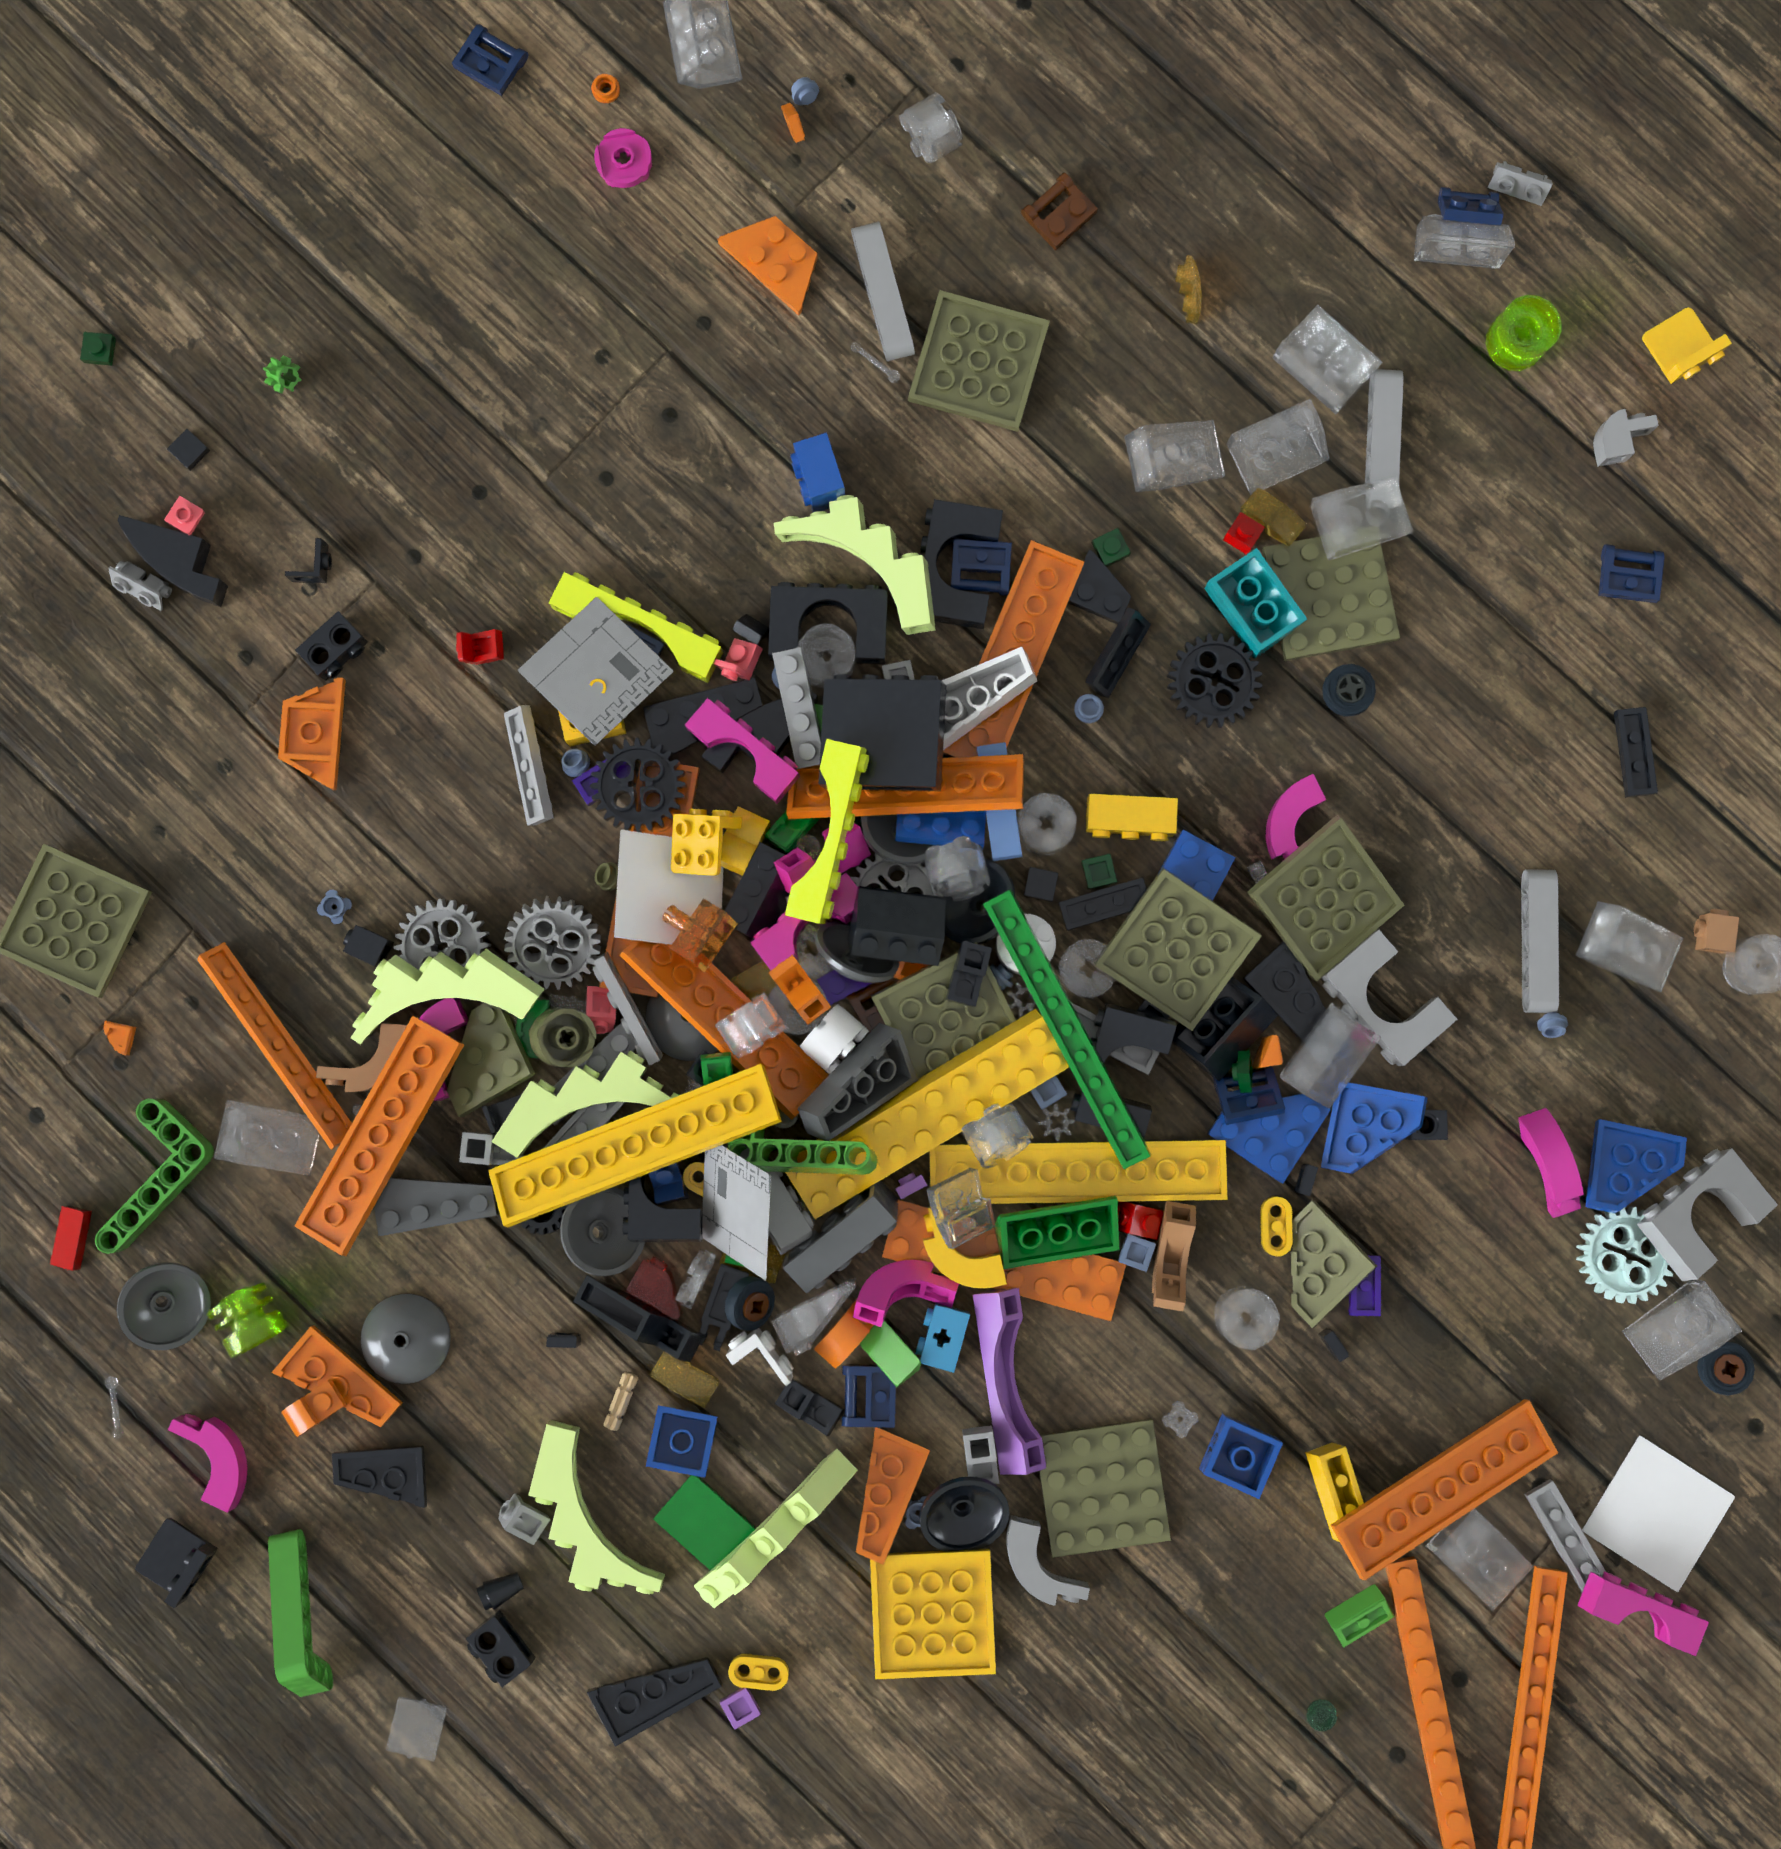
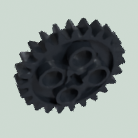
M1210 633L1207 634L1205 642L1197 636L1194 639L1195 646L1186 642L1184 648L1187 653L1178 650L1176 656L1180 661L1172 660L1170 666L1176 670L1167 674L1168 678L1174 680V682L1168 684L1167 689L1176 690V693L1171 696L1170 700L1180 701L1176 710L1179 711L1185 708L1187 710L1185 719L1192 715L1196 716L1195 725H1198L1202 719L1206 720L1207 728H1210L1213 721H1216L1217 726L1222 728L1224 719L1230 725H1233L1235 723L1234 715L1242 720L1245 717L1243 709L1251 711L1254 708L1249 700L1257 701L1260 697L1257 693L1253 692V690H1260L1263 684L1255 682L1256 679L1263 675L1262 672L1254 671L1259 661L1250 662L1249 658L1253 651L1244 653L1242 651L1245 645L1244 642L1240 643L1237 647L1234 646L1233 636L1228 642H1224L1223 633L1219 634L1216 641H1213ZM1209 656L1213 660V667H1203L1200 664V657ZM1227 668H1237L1240 671V678H1230L1227 675ZM1196 670L1200 675H1193L1190 671ZM1213 675L1218 677L1217 682L1219 683L1216 686L1211 685ZM1189 683H1199L1203 689L1202 694L1195 695L1191 693L1188 687ZM1228 686H1235L1239 689V691L1235 692ZM1223 693L1227 695L1230 701L1229 705L1221 706L1218 704L1215 698L1216 694Z
M639 738L635 739L634 746H630L629 742L624 739V748L622 749L613 744L614 754L611 755L604 751L603 754L607 761L605 763L596 761L601 771L591 773L594 778L598 779V782L590 784L591 789L598 790V793L591 797L592 800L601 801L596 807L597 811L607 810L604 819L609 821L615 818L613 823L615 828L624 823V830L630 831L632 826H635L637 832H642L643 826H646L650 832H653V823L655 822L663 828L664 822L662 818L667 817L673 820V816L670 813L671 809L681 810L680 806L676 803V799H685V796L678 792L679 789L687 787L685 782L678 781L685 773L683 770L675 771L681 763L678 759L669 761L673 753L669 750L662 754L664 746L661 743L653 749L651 739H648L644 746H642ZM637 760L641 761L640 780L645 784V787H640L641 811L639 812L636 811L637 792L632 787V785L637 784ZM652 764L659 765L660 773L654 778L646 776L648 766ZM621 765H629L631 767V772L626 778H618L616 775L617 769ZM652 793L659 794L661 797L660 803L655 807H648L646 805L648 795ZM621 794L631 795V802L627 807L621 808L617 806V798Z

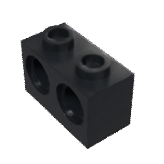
M338 611L297 647L295 651L318 676L326 681L328 678L336 677L350 658L355 659L361 655L368 641ZM349 632L350 640L346 644L340 645V636L343 633ZM322 652H328V660L323 664H318V656Z
M498 1610L466 1638L470 1653L476 1659L480 1658L487 1667L485 1671L490 1680L494 1683L498 1682L502 1688L527 1669L536 1658L501 1610ZM483 1633H493L496 1637V1644L486 1643L483 1639ZM508 1656L512 1658L515 1667L511 1669L505 1668L501 1663V1657Z

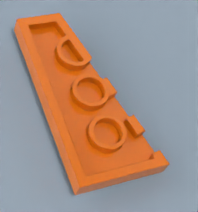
M314 1325L305 1332L271 1372L310 1391L331 1379L347 1404L344 1408L379 1427L384 1426L403 1403Z
M875 1427L856 1553L884 1565L931 1450L878 1427Z

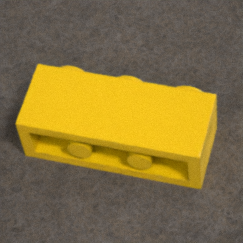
M1089 794L1087 797L1086 832L1093 833L1092 837L1110 838V834H1122V839L1138 840L1139 835L1151 836L1153 841H1168L1169 837H1173L1176 834L1178 798Z
M1329 1443L1305 1453L1332 1539L1340 1542L1331 1524L1364 1502L1346 1446Z

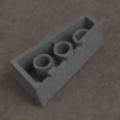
M879 1023L798 1107L807 1134L824 1141H830L918 1081L901 1031Z
M390 1177L374 1206L378 1236L500 1215L492 1184Z
M882 1180L870 1186L864 1193L850 1198L841 1214L833 1212L821 1226L822 1231L820 1233L813 1230L811 1238L797 1245L785 1256L783 1269L806 1294L814 1287L816 1289L821 1288L829 1280V1275L836 1270L840 1272L850 1264L851 1258L858 1252L861 1254L865 1253L871 1248L878 1236L881 1234L885 1236L896 1227L898 1198Z

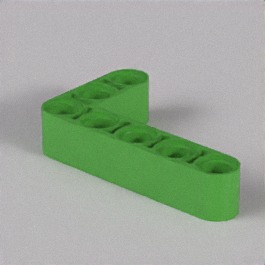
M149 1098L141 1101L137 1106L136 1115L138 1120L172 1154L98 1231L95 1236V1245L102 1253L110 1254L127 1249L213 1157L214 1149L212 1144L164 1099ZM154 1104L159 1109V1115L156 1119H152L149 1113L151 1106ZM175 1124L180 1128V1135L176 1140L170 1134V1130ZM194 1145H198L201 1149V1156L197 1160L191 1154ZM175 1166L180 1170V1178L176 1182L171 1178V1170ZM153 1188L157 1189L160 1195L156 1204L150 1198ZM132 1210H135L139 1216L136 1225H133L129 1218ZM111 1232H114L118 1237L115 1247L109 1243Z
M765 1128L728 1142L727 1148L740 1156L743 1150L749 1148L750 1153L745 1160L765 1172L865 1175L874 1171L878 1163L876 1153L862 1142L764 1139ZM778 1149L779 1154L776 1160L769 1162L768 1157L771 1151ZM803 1150H807L808 1155L805 1161L798 1163V1154ZM832 1151H837L835 1161L827 1164V1155ZM861 1152H866V1160L862 1164L856 1165V1156Z
M301 1529L271 1535L268 1540L276 1678L282 1686L299 1697L330 1691L333 1688L331 1667L325 1660L313 1653L307 1547L304 1533Z

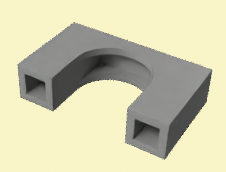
M1376 930L1321 977L1325 982L1322 986L1331 997L1335 998L1337 996L1344 1004L1342 1010L1350 1019H1357L1363 1026L1361 1031L1365 1037L1372 1043L1376 1041L1383 1049L1381 1054L1388 1063L1405 1066L1458 1019L1439 997L1431 998L1409 1018L1400 1023L1384 1021L1371 1010L1366 996L1368 982L1380 967L1398 953L1382 932Z
M1732 1148L1722 1151L1715 1149L1709 1152L1703 1158L1705 1163L1699 1168L1695 1167L1683 1176L1685 1181L1679 1186L1675 1185L1663 1194L1665 1199L1659 1204L1656 1203L1648 1207L1643 1212L1645 1217L1637 1223L1638 1227L1682 1281L1699 1279L1718 1261L1697 1235L1692 1224L1691 1210L1699 1194L1705 1191L1718 1197L1741 1226L1758 1224L1778 1206Z

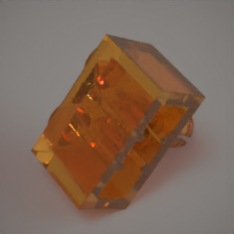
M704 898L692 916L679 910L674 905L669 906L667 910L675 917L664 912L663 921L681 931L670 946V949L705 973L738 923L727 912Z

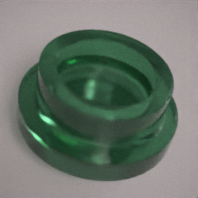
M1324 1699L1315 1700L1307 1708V1721L1315 1730L1327 1731L1335 1725L1337 1711L1329 1701Z

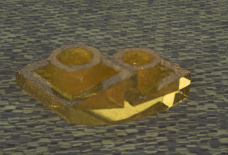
M1187 255L1184 265H1178L1175 282L1180 283L1179 293L1185 294L1182 311L1187 312L1186 323L1197 324L1202 305L1201 281L1193 256Z
M1259 487L1241 506L1242 513L1265 526V534L1287 546H1290L1306 528V523L1293 510Z
M665 1351L650 1373L652 1378L703 1408H705L720 1383L718 1378L692 1366L691 1362L678 1360Z

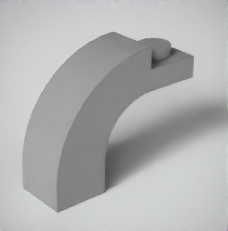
M1010 1515L1006 1533V1546L1012 1570L1021 1585L1040 1601L1054 1606L1056 1605L1058 1594L1062 1595L1061 1598L1063 1600L1073 1603H1079L1080 1599L1088 1600L1090 1591L1088 1582L1052 1574L1040 1564L1036 1553L1041 1529L1040 1522Z

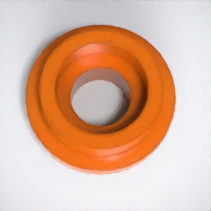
M600 74L594 79L591 90L597 101L611 103L618 98L620 85L612 75ZM604 87L611 88L607 93L601 92Z

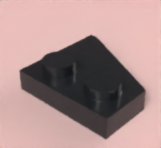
M1089 550L1068 603L1118 625L1125 613L1131 595L1096 554Z

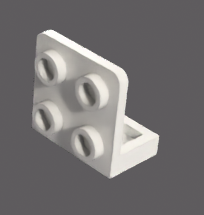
M758 1328L748 1335L743 1331L728 1344L730 1348L726 1357L732 1365L758 1347L784 1385L787 1386L791 1383L793 1377L792 1370L794 1368L784 1354L781 1356L777 1354L774 1349L776 1342L767 1330L762 1332Z

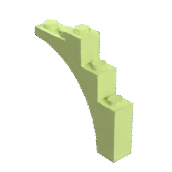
M844 495L838 497L836 501L829 502L830 513L817 511L811 513L810 517L804 518L788 516L783 518L781 522L774 523L775 535L781 542L812 541L826 543L847 550L870 565L888 585L897 605L901 628L907 635L936 630L928 562L923 555L918 553H906L898 559L896 536L890 526L874 524L866 530L864 508L858 497Z
M485 949L480 955L474 953L465 967L440 952L434 958L428 956L419 970L399 956L394 955L388 961L383 959L375 969L374 974L377 977L372 985L377 990L368 1002L372 1007L367 1014L362 1012L354 1022L353 1027L356 1030L351 1039L362 1044L378 1025L393 1013L412 1004L431 999L462 998L477 1000L502 1008L514 1016L523 1019L536 1003L544 988L488 949Z
M631 1050L627 1055L620 1052L602 1081L598 1079L600 1073L586 1064L583 1069L578 1066L574 1068L558 1095L553 1093L556 1088L542 1079L538 1083L530 1081L492 1142L518 1158L522 1156L533 1140L552 1123L574 1111L595 1104L610 1102H632L654 1106L679 1095L673 1092L670 1097L662 1092L661 1089L664 1085L649 1076L646 1081L643 1080L642 1076L647 1070V1067L642 1065L645 1059Z
M551 1420L546 1424L528 1496L536 1497L535 1501L544 1505H552L553 1502L557 1503L548 1539L555 1540V1545L563 1548H572L573 1545L577 1546L568 1582L574 1583L575 1588L579 1590L592 1591L593 1588H599L604 1578L607 1579L608 1584L624 1587L625 1584L636 1586V1590L644 1594H653L654 1591L660 1592L665 1574L644 1567L624 1555L604 1536L590 1515L582 1497L577 1476L576 1449L580 1427Z
M838 1449L824 1458L783 1503L742 1543L699 1579L694 1587L704 1601L715 1608L732 1594L736 1595L754 1580L770 1560L785 1550L808 1523L822 1513L858 1471Z

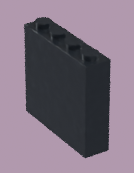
M836 674L834 679H824L820 764L826 739L856 745L867 749L865 755H869L866 772H861L859 784L862 785V790L941 792L947 686L942 680H938L937 676L923 675L921 680H909V676L892 675L891 679H880L878 675H863L862 679H851L850 675ZM819 766V785L827 789L826 781Z

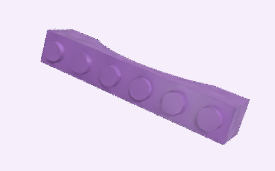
M1019 1288L994 1289L973 1294L1000 1475H1028L1045 1469L1046 1461L1042 1437L1033 1427L1023 1408L1015 1381L1014 1346L1017 1332L1023 1319Z

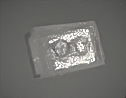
M1214 420L1143 425L1124 436L1136 492L1163 490L1225 476Z
M1396 477L1342 488L1312 498L1310 507L1328 561L1413 533Z
M1598 901L1576 956L1602 969L1662 992L1683 937L1623 906Z
M227 1100L214 1159L309 1176L312 1170L319 1132L306 1114L239 1100Z
M855 1277L773 1317L771 1322L786 1354L794 1351L795 1355H799L812 1348V1342L815 1341L856 1288L857 1281Z
M1696 1279L1687 1282L1622 1332L1656 1378L1661 1381L1720 1348L1742 1330L1705 1281Z
M1475 1508L1439 1531L1426 1545L1437 1558L1492 1610L1504 1600L1534 1567Z

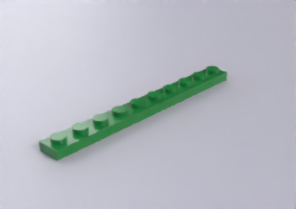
M1010 889L983 904L1123 1169L1150 1157L1151 1153L1012 890Z

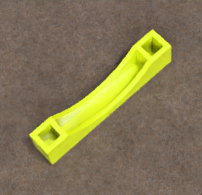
M574 572L573 575L563 573L549 601L553 610L573 619L595 597H598L620 620L640 625L655 634L673 653L683 672L706 683L709 682L716 668L714 661L715 659L720 660L723 654L717 639L706 634L700 637L692 633L693 629L684 623L677 622L676 625L666 621V615L654 609L649 613L640 608L641 604L629 597L622 600L614 596L615 591L600 584L597 588L589 584L590 580L579 573Z
M826 739L820 770L826 781L830 796L831 819L829 833L824 848L815 864L804 877L792 885L785 912L786 916L818 924H825L826 919H830L832 916L834 902L831 901L833 889H838L841 880V873L838 872L840 860H845L848 850V843H845L847 831H851L853 828L855 814L852 813L854 802L859 801L862 791V785L859 784L861 772H866L869 762V755H865L867 749Z

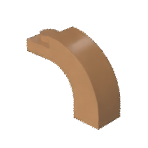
M381 1023L378 1048L374 1056L367 1063L356 1068L317 1066L316 1078L326 1079L325 1085L343 1086L344 1080H346L345 1092L370 1091L407 1025Z
M1166 1201L1153 1268L1152 1293H1154V1307L1177 1311L1184 1310L1188 1256L1196 1228V1206Z

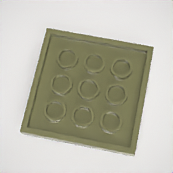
M939 290L908 401L1018 432L1050 320Z
M1377 526L1263 547V557L1307 617L1303 624L1280 641L1284 661L1393 642L1400 639Z
M1339 816L1332 818L1247 891L1297 960L1301 962L1309 976L1315 981H1318L1405 906L1349 827Z
M43 844L0 933V954L97 998H102L149 901L152 891L54 847Z
M1163 867L1098 957L1095 966L1193 1031L1262 935Z
M959 950L940 959L939 966L928 965L870 995L885 1025L901 1031L917 1079L1016 1021L989 965L986 976L982 979L976 1007L945 1000Z
M1152 1418L1039 1434L1042 1437L1046 1468L1039 1470L1052 1558L1171 1541Z

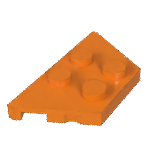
M774 216L720 236L717 239L718 244L797 315L802 313L803 302L810 286L811 275L815 269L818 254L780 219Z
M336 678L334 682L325 686L315 687L307 690L301 696L295 695L283 701L278 759L332 790H337L346 684L344 678Z

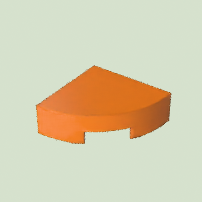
M791 103L782 105L781 109L795 143L805 140L798 112Z
M105 1021L104 1033L109 1043L118 1053L130 1056L137 1027Z

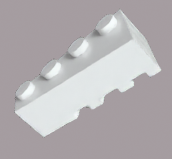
M1019 647L942 680L947 686L943 750L1038 681L1023 647Z

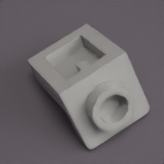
M515 1493L510 1500H507L502 1505L498 1518L505 1531L532 1545L535 1544L550 1521L547 1514L524 1503L521 1497Z

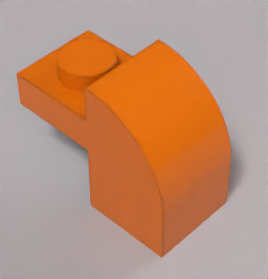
M793 955L780 962L774 969L768 972L807 1025L831 1008L830 1004Z
M857 1299L814 1348L835 1369L854 1351L874 1326L873 1324L853 1318Z
M330 1379L295 1401L281 1413L295 1436L299 1437L347 1404Z

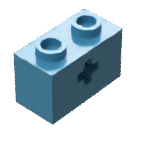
M938 1303L934 1304L933 1309H927L923 1325L928 1326L925 1338H919L915 1354L920 1355L919 1360L921 1364L954 1373L970 1312L954 1307L950 1308ZM942 1328L946 1330V1335L950 1338L949 1340H943L942 1344L937 1343V1337L933 1335L934 1333H940Z

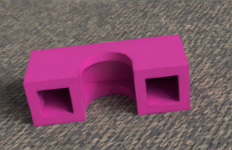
M855 823L852 830L847 831L845 843H848V850L845 860H840L838 872L841 874L852 867L858 866L862 860L871 855L861 828ZM829 828L822 832L825 842L829 833ZM797 847L773 862L785 891L790 893L792 885L804 877L816 860H813L810 855Z

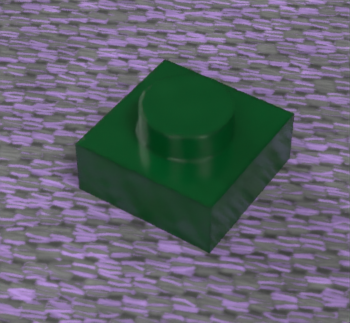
M84 332L80 360L88 364L112 366L116 338L112 334Z
M1119 528L1099 536L1091 542L1099 559L1106 567L1129 557L1131 554Z
M1111 854L1081 861L1088 890L1117 883Z
M1250 1050L1238 1051V1063L1232 1064L1233 1081H1238L1240 1093L1252 1092L1253 1066Z

